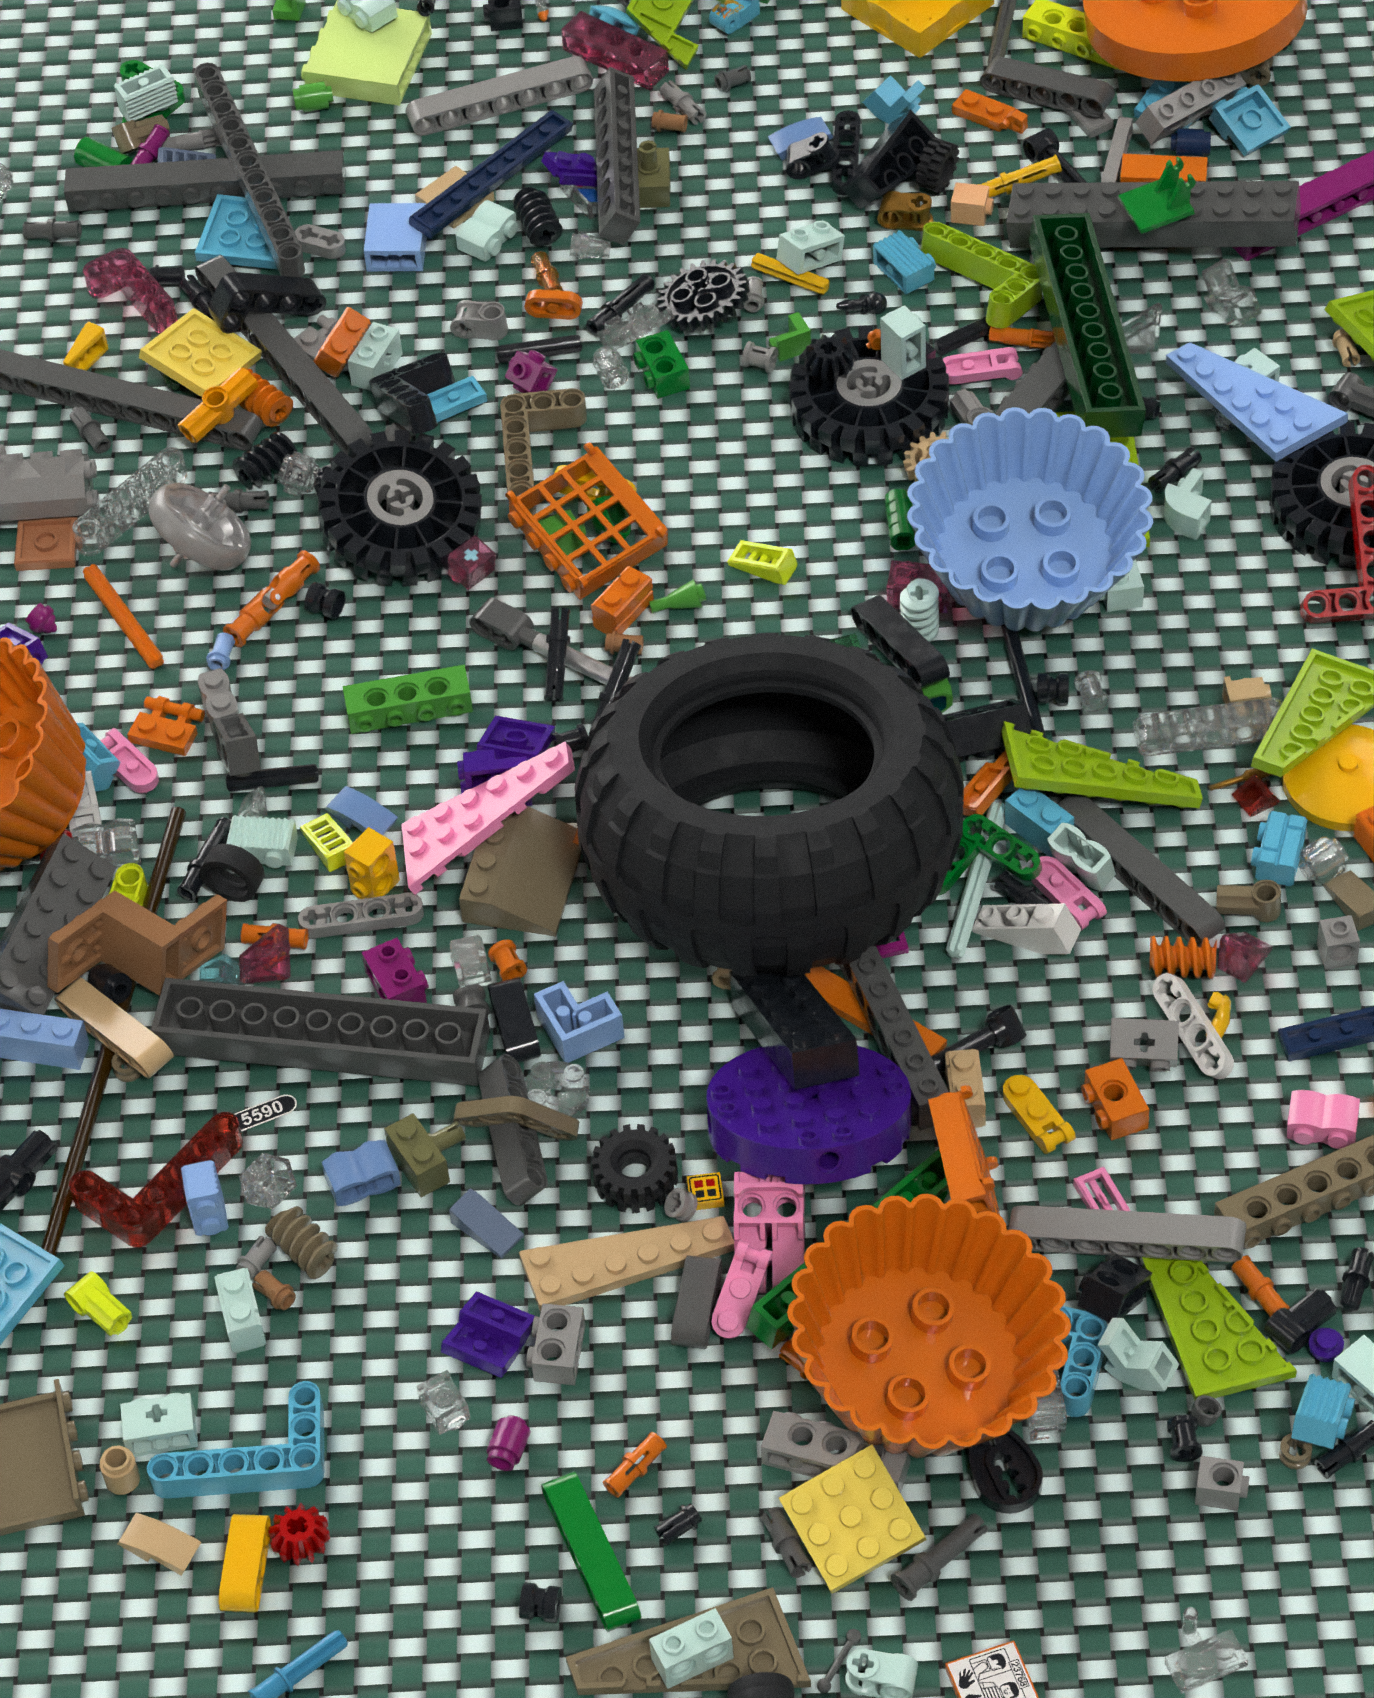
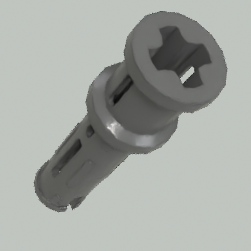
M975 1513L971 1514L967 1520L927 1553H917L913 1557V1562L901 1572L895 1571L891 1575V1582L897 1592L908 1601L914 1600L917 1597V1591L929 1581L935 1582L939 1579L940 1570L979 1537L988 1532L987 1525L980 1527L985 1523L984 1520Z

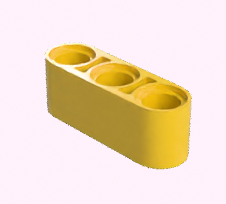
M232 1515L219 1589L220 1611L258 1612L270 1543L268 1531L271 1526V1519L269 1515Z

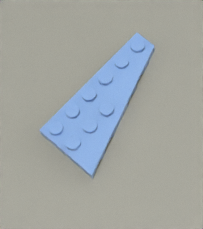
M1191 342L1166 355V364L1275 461L1284 458L1348 422V413Z

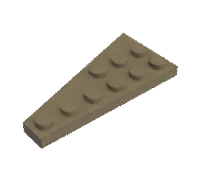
M773 1587L566 1657L567 1666L578 1695L728 1690L731 1683L735 1680L760 1672L783 1674L791 1679L794 1688L811 1687V1680ZM716 1608L732 1637L734 1658L667 1689L651 1659L649 1639Z

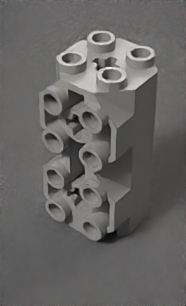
M82 449L60 451V456L54 457L52 451L30 453V459H23V453L0 455V521L93 514V509L99 507L98 489H93V478L97 477L96 461L89 460L88 454L82 455Z

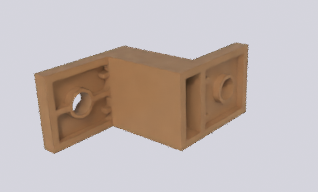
M114 890L105 898L98 900L95 905L84 913L77 915L63 928L52 933L48 938L47 987L58 993L100 961L116 967L134 981L160 996L165 978L184 979L225 948L227 899L216 894L173 925Z

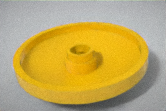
M1351 724L1282 776L1285 795L1299 814L1306 817L1307 820L1328 829L1355 831L1356 815L1374 806L1373 729Z

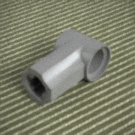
M966 388L957 391L954 397L950 399V407L961 423L973 425V421L978 415L988 412L992 413L989 408L982 406L973 391H967Z

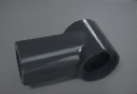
M1314 1289L1289 1310L1284 1307L1276 1311L1265 1324L1264 1330L1289 1354H1294L1305 1346L1312 1332L1336 1314L1337 1307L1324 1290Z

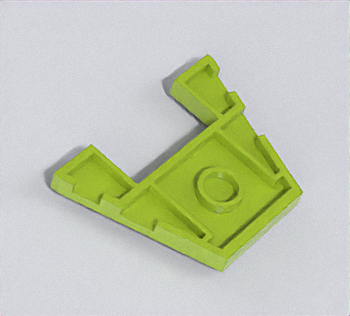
M631 0L626 13L677 63L687 70L698 51L699 45L675 33L694 0ZM717 0V1H719V2H721V3L724 4L726 0Z

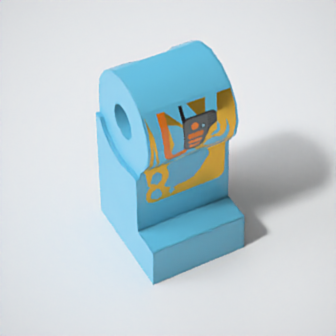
M726 0L724 4L718 3L710 12L709 23L726 34H731L760 14L759 0Z

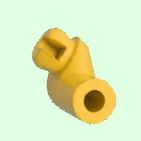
M1213 992L1208 1002V1007L1217 1010L1211 1023L1222 1039L1230 1023L1231 1000L1226 994L1223 996L1219 992Z

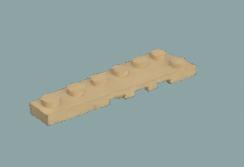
M724 1216L537 1247L520 1251L519 1255L541 1313L542 1304L565 1306L683 1268L687 1255L714 1258L734 1251V1239Z

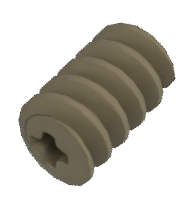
M295 1206L289 1210L279 1212L266 1225V1235L271 1237L274 1243L280 1246L282 1251L288 1254L293 1262L298 1263L300 1269L305 1271L309 1278L317 1279L322 1277L334 1262V1254L338 1248L337 1243L333 1240L329 1241L328 1234L320 1232L321 1228L319 1225L312 1223L309 1215H303L301 1207Z

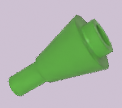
M695 579L669 593L668 596L649 601L652 613L668 608H703L702 602L706 601L707 598L702 583L696 584Z

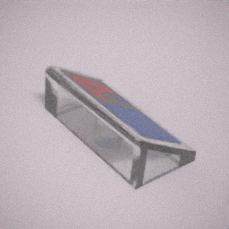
M560 185V189L589 219L598 216V193L596 187Z

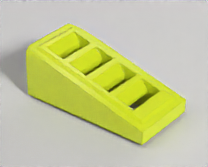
M743 540L739 542L727 561L731 567L782 585L787 584L798 565L792 549ZM748 553H751L748 559H744Z
M328 813L300 826V831L329 872L346 865L344 851L353 842ZM326 825L325 827H323V828H321V829H319V830H317V831H315V832H312V831H314V830H316V829H318V828H320V827ZM331 831V833L318 839V836ZM335 838V840H333V841H331V842H329V843H327V844H325V845L323 844V843H325V842H327V841H329V840ZM340 844L339 847H337V848H335V849L329 851V849H331V848H333V847H335V846H337V845Z

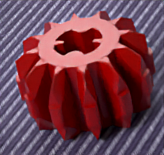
M300 1502L297 1510L292 1511L286 1505L284 1509L285 1515L274 1514V1525L269 1527L268 1533L270 1539H272L270 1542L272 1551L275 1554L279 1553L280 1559L284 1563L292 1558L297 1566L300 1565L304 1558L313 1563L315 1559L314 1553L324 1554L326 1550L324 1543L330 1542L327 1519L324 1515H319V1511L315 1506L305 1510V1506Z

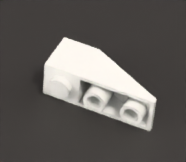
M1065 903L983 905L972 927L973 933L1039 954H1070L1081 928Z

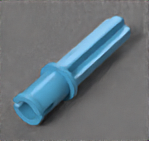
M339 1630L331 1632L283 1668H274V1674L248 1691L250 1697L278 1698L286 1691L291 1693L296 1683L345 1649L348 1645L346 1638Z

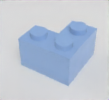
M564 981L534 993L537 1018L565 1064L625 1038L622 1014L608 991L580 1004H577Z

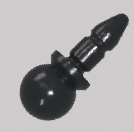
M873 292L869 295L862 294L859 299L843 300L836 304V308L844 311L860 310L863 315L868 313L881 314L887 308V299L883 294Z

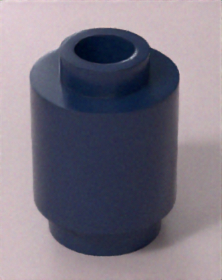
M1177 128V134H1171V151H1176V156L1203 157V154L1210 155L1211 132H1204V129Z

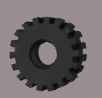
M630 1124L623 1125L622 1132L619 1133L615 1128L610 1131L609 1139L603 1136L599 1140L600 1147L595 1146L593 1150L594 1158H592L594 1185L597 1188L599 1197L601 1199L606 1198V1204L611 1208L617 1203L618 1211L626 1212L627 1207H632V1213H640L639 1207L644 1206L648 1212L654 1210V1202L657 1201L660 1206L666 1201L665 1194L668 1195L678 1182L675 1148L673 1143L669 1144V1138L664 1133L659 1137L658 1129L652 1126L649 1132L645 1131L644 1124H637V1129L631 1130ZM631 1164H643L648 1167V1171L639 1177H629L622 1173V1170Z

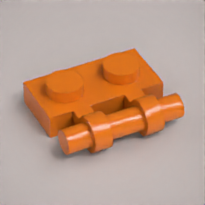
M147 696L144 700V708L153 711L151 714L139 712L127 734L129 742L186 756L198 734L196 725L190 723L192 720L202 722L205 717V710L195 708L194 704L186 702L182 705L170 702L169 698L162 696L157 698ZM166 714L178 716L177 720L165 718Z

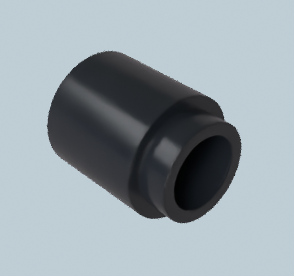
M111 964L96 965L88 974V983L115 1004L122 1003L131 994L132 981L130 977Z

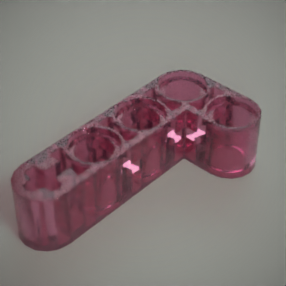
M125 248L115 249L88 262L83 267L87 292L91 297L104 298L120 290L158 334H161L178 320L173 299L130 250Z

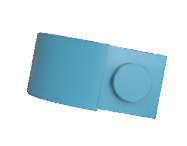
M890 75L862 103L879 120L890 124L909 110L916 113L921 108L918 105L921 101L918 95L926 87L917 80L905 91Z

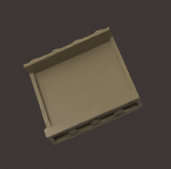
M59 1379L54 1380V1392L0 1404V1536L85 1516L83 1502L89 1501L85 1480L79 1481L78 1472L84 1470L80 1450L74 1451L73 1442L78 1441V1433L75 1421H69L67 1413L73 1411V1404L69 1390H62Z

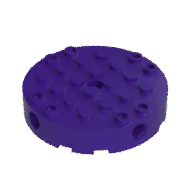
M857 1045L860 1076L795 1090L761 1046L733 1058L723 1065L712 1077L708 1085L706 1097L709 1141L713 1149L724 1161L729 1162L732 1160L740 1164L742 1172L758 1178L766 1179L768 1174L785 1177V1183L823 1184L856 1178L870 1173L872 1165L881 1161L886 1164L902 1151L904 1141L909 1139L911 1133V1088L904 1072L894 1062L873 1050Z

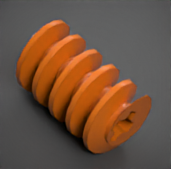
M247 369L257 380L259 386L239 405L243 409L259 416L266 426L273 427L281 424L290 415L293 409V400L289 396H285L274 385H270L266 379H262L259 374L253 373L252 369Z
M1150 936L1149 970L1153 968L1155 976L1158 977L1162 974L1164 968H1166L1167 973L1175 975L1176 970L1180 969L1182 978H1187L1190 969H1193L1196 979H1200L1203 970H1206L1208 978L1213 979L1216 973L1217 939L1214 946L1211 947L1208 938L1204 937L1200 947H1198L1194 937H1190L1187 946H1184L1181 937H1177L1174 945L1171 946L1168 936L1163 937L1160 945L1157 944L1155 936Z

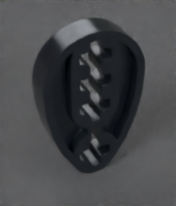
M1011 1428L1006 1434L993 1439L994 1447L991 1446L989 1441L970 1447L969 1469L972 1483L979 1499L988 1508L996 1512L1012 1514L1030 1508L1038 1500L1043 1485L1042 1467L1032 1449ZM997 1460L1007 1464V1474L1010 1478H1015L1014 1487L1018 1493L1022 1492L1021 1498L1017 1499L1015 1495H1010V1484L1007 1480H1003L1002 1468L999 1465L995 1466Z

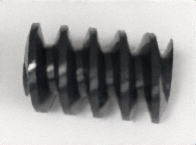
M533 187L521 189L513 199V207L520 218L530 243L534 246H544L555 242L561 236L563 229L555 210L552 208L548 195Z
M274 432L270 434L269 438L261 440L260 445H254L251 451L248 450L242 454V457L235 458L232 465L239 481L248 490H252V482L258 487L263 486L262 477L267 481L271 480L273 477L271 470L275 474H280L282 471L280 464L285 468H289L291 465L289 458L295 462L300 459V456L293 442L285 434Z

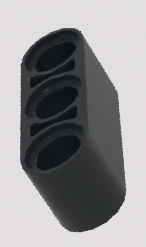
M520 977L488 984L489 996L505 1054L514 1057L517 1062L541 1057L539 1041Z

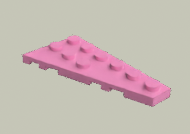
M566 741L402 823L408 888L412 893L416 895L424 889L421 884L433 874L439 877L447 871L446 864L456 856L465 857L504 825L501 821L515 811L517 814H520L527 808L525 803L537 793H547L575 771L572 749Z

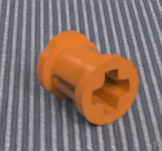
M512 940L499 941L489 949L488 957L497 964L502 981L517 977L521 979L526 974V964L516 954V945Z

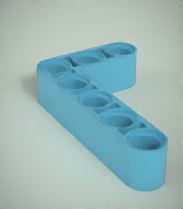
M1062 1306L1060 1311L1064 1312L1070 1319L1071 1330L1068 1336L1061 1341L1068 1351V1359L1065 1363L1060 1382V1408L1068 1416L1081 1417L1089 1412L1104 1357V1353L1098 1346V1343L1107 1328V1323L1104 1319L1088 1311ZM1086 1334H1095L1097 1336L1088 1337ZM1086 1363L1089 1364V1366L1082 1367L1077 1364ZM1071 1393H1079V1394H1082V1395L1076 1397V1396H1071L1070 1394H1071Z
M302 1381L290 1389L288 1402V1444L157 1454L150 1459L147 1465V1473L153 1492L161 1498L169 1499L315 1487L322 1481L325 1473L324 1408L319 1388L310 1381ZM304 1402H312L309 1405H301ZM312 1432L308 1436H301L303 1433ZM313 1463L309 1467H301L303 1464ZM269 1466H277L272 1470H265ZM241 1468L239 1472L230 1473L233 1469ZM200 1471H206L203 1475H195ZM163 1474H171L166 1478H159Z

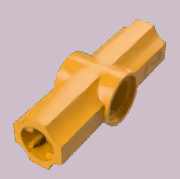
M242 367L235 371L220 386L208 388L203 393V402L177 425L180 432L187 440L194 444L200 441L217 424L222 425L229 422L234 416V408L259 386L257 380L247 369Z

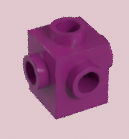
M530 350L529 353L516 351L515 356L509 362L505 378L514 383L512 387L522 393L548 391L558 369L545 362L546 357L537 351Z

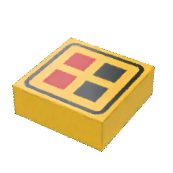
M720 1172L686 1176L688 1192L693 1193L697 1197L696 1210L725 1207Z

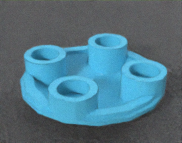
M591 6L590 15L633 35H637L640 27L628 14L610 6Z

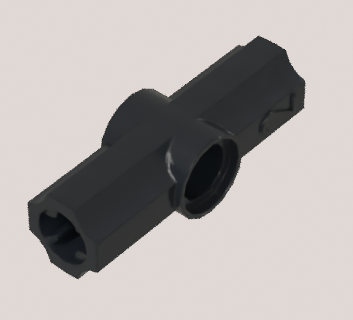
M34 1130L11 1156L5 1154L0 1157V1212L16 1195L21 1197L29 1192L35 1182L36 1173L58 1150L56 1143L41 1130Z

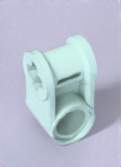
M866 1648L856 1649L848 1655L845 1683L852 1693L877 1698L913 1697L918 1662L913 1657L899 1653L891 1654L873 1651ZM863 1658H866V1663H862Z

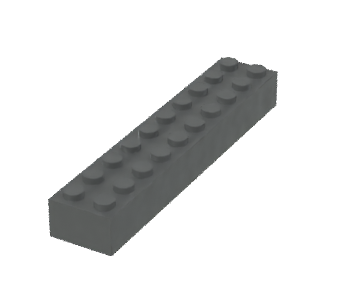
M1196 181L1190 195V204L1194 209V215L1141 234L1120 203L1118 195L1151 182L1013 183L1006 220L1010 248H1030L1029 237L1033 215L1090 213L1099 247L1296 246L1301 210L1299 181Z
M165 978L151 1026V1031L160 1037L176 1056L474 1086L479 1085L478 1075L482 1071L490 1036L487 1009Z

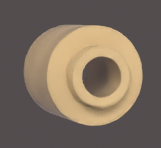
M112 1446L103 1453L100 1459V1469L108 1490L118 1495L132 1492L140 1482V1473L133 1453L123 1446Z

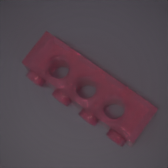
M580 11L561 29L563 50L582 57L584 60L605 70L612 67L634 77L635 84L645 89H652L669 72L668 51L583 11Z

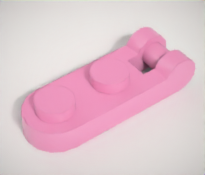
M1013 347L950 355L943 358L946 365V373L949 376V384H962L1003 377L1009 380H1016L1023 373L1020 363L1017 362L1019 359L1017 350Z
M112 728L106 732V737L100 741L121 762L115 775L137 793H147L153 790L159 782L155 765L117 729Z
M1050 856L1040 857L1042 871L1038 877L1031 880L1032 883L1053 904L1065 903L1081 931L1088 927L1089 922L1094 918L1098 920L1107 914L1103 902L1059 860ZM1082 903L1087 907L1083 911L1078 907Z
M739 1240L712 1314V1327L719 1336L732 1339L743 1333L769 1265L772 1251L762 1248V1251L749 1247L750 1243ZM744 1260L756 1264L753 1274L741 1270Z

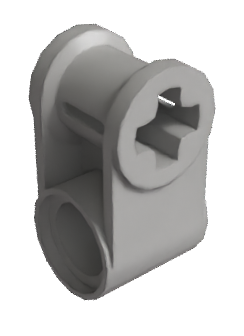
M470 300L458 302L456 318L453 319L450 325L451 332L455 336L463 339L500 340L507 335L508 325L505 309L502 304Z

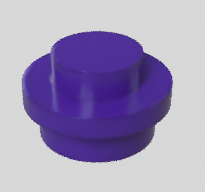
M1320 1328L1310 1335L1308 1346L1310 1352L1317 1360L1331 1362L1343 1352L1344 1340L1336 1330Z

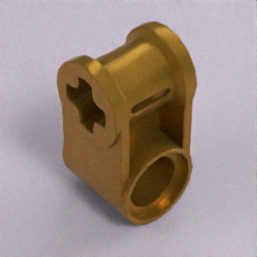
M889 191L883 195L877 217L878 223L887 229L923 231L926 223L933 222V216L930 213L932 199L925 193Z

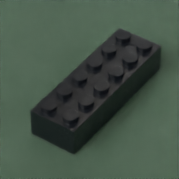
M729 971L732 1007L795 1090L860 1076L857 1039L805 974L788 976L787 972H757L756 976L733 975V972Z

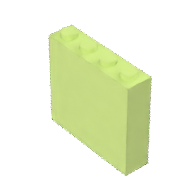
M337 0L333 9L328 12L324 28H321L319 31L316 45L311 48L307 64H304L302 67V80H305V84L324 81L325 86L331 85L333 96L400 106L432 35L430 16H422L418 11L396 8L398 17L374 32H369L364 28L361 29L355 20L348 15L344 16L338 9Z

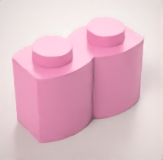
M1309 1090L1292 1091L1287 1138L1302 1145L1322 1142L1336 1149H1341L1355 1143L1360 1099L1344 1094L1324 1095Z

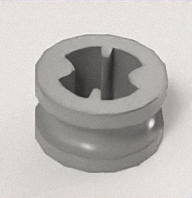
M673 1189L668 1194L664 1204L666 1215L676 1218L681 1222L690 1220L697 1209V1197L691 1192H686L684 1189Z

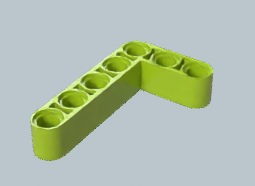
M929 222L924 225L920 248L924 254L929 253L935 263L994 289L989 294L986 322L991 327H1009L1041 301L1043 292L1034 264L943 223Z

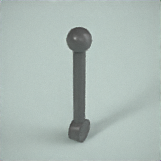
M850 1629L847 1632V1642L825 1678L818 1681L817 1689L821 1693L830 1691V1682L853 1645L860 1643L861 1633L857 1629Z

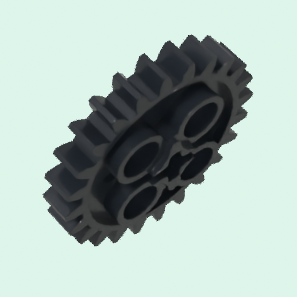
M713 259L710 264L706 265V262L702 260L698 267L692 263L690 264V270L686 271L681 268V275H671L672 282L663 283L665 289L659 290L660 297L657 298L662 318H664L666 324L670 323L673 329L679 326L680 331L683 332L690 327L691 332H694L697 327H701L702 331H705L707 325L711 324L714 328H717L718 321L727 323L726 317L728 315L736 317L735 309L744 308L743 302L749 300L747 293L750 292L746 274L743 273L741 267L737 268L734 262L728 265L727 261L723 260L720 264H717L716 259Z

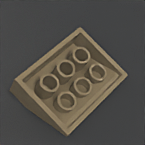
M527 806L520 814L514 811L501 822L504 826L475 848L459 897L462 921L464 923L556 937L581 857L580 847L573 843L577 828Z

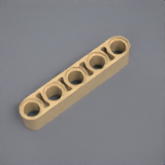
M78 977L54 998L59 1008L70 1019L83 1020L86 1031L148 1079L174 1057L171 1049L160 1037L81 977Z

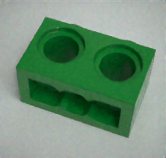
M668 330L635 340L636 352L633 353L634 363L638 370H643L645 385L648 389H653L657 399L690 389L689 368Z

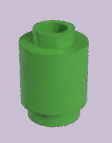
M324 81L299 85V88L292 89L296 111L303 110L305 113L328 109L329 103L334 102L331 85L325 86Z

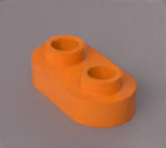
M536 289L527 294L524 308L529 315L536 318L571 320L580 315L583 301L578 294L572 291Z

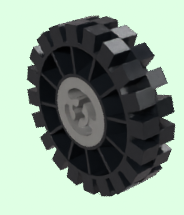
M873 325L858 326V338H853L849 328L834 331L837 339L845 337L848 344H851L854 350L853 370L847 374V378L838 377L837 382L828 379L825 383L821 377L813 379L812 374L807 372L805 367V350L799 356V364L794 363L790 373V416L793 426H796L798 436L803 442L810 440V449L820 455L829 449L830 460L842 464L849 453H853V466L868 467L870 455L876 456L878 466L893 464V451L897 453L902 461L906 460L904 452L911 451V442L920 443L919 437L921 436L926 439L930 438V432H934L935 435L939 436L945 427V419H948L949 376L946 373V365L942 357H936V350L926 342V367L901 380L881 360V349L867 348L866 344L869 342L867 336L870 331H873Z
M1347 422L1338 427V435H1335L1332 430L1274 463L1269 501L1273 525L1278 524V533L1285 542L1294 539L1293 549L1305 556L1315 548L1314 561L1328 565L1333 555L1337 554L1340 555L1339 568L1354 569L1355 546L1348 484L1352 474L1359 466L1371 465L1374 467V424L1364 423L1362 433L1356 434L1354 422ZM1362 475L1357 477V482L1360 486L1365 488L1371 487L1372 483L1368 477ZM1338 486H1340L1339 493L1335 490ZM1364 505L1360 507L1363 516L1367 518L1374 517V510L1370 506ZM1364 536V544L1369 548H1374V537Z
M395 430V441H388L385 431L370 434V445L368 446L359 438L348 444V455L340 450L333 457L331 469L326 468L321 478V488H319L318 522L320 532H323V542L329 552L335 550L336 561L345 569L354 563V575L368 580L372 572L377 573V584L392 586L394 576H401L402 586L418 585L419 574H423L427 582L441 578L442 567L449 572L453 571L461 564V554L466 556L467 554L464 551L467 549L472 551L475 538H478L481 523L482 494H480V483L476 473L471 474V465L463 455L455 459L454 447L443 441L437 448H434V436L420 433L417 441L411 442L410 430ZM414 499L420 504L417 510H413ZM382 500H387L386 511L379 505Z

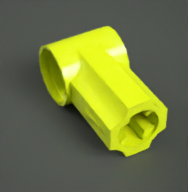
M93 1271L87 1273L64 1292L67 1302L79 1315H88L109 1336L121 1334L128 1327V1323L132 1319L131 1311L110 1293L105 1282Z

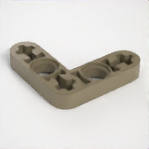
M503 1096L459 1102L456 1104L453 1121H457L460 1125L468 1127H483L515 1122L560 1140H576L580 1123L579 1120L518 1096Z

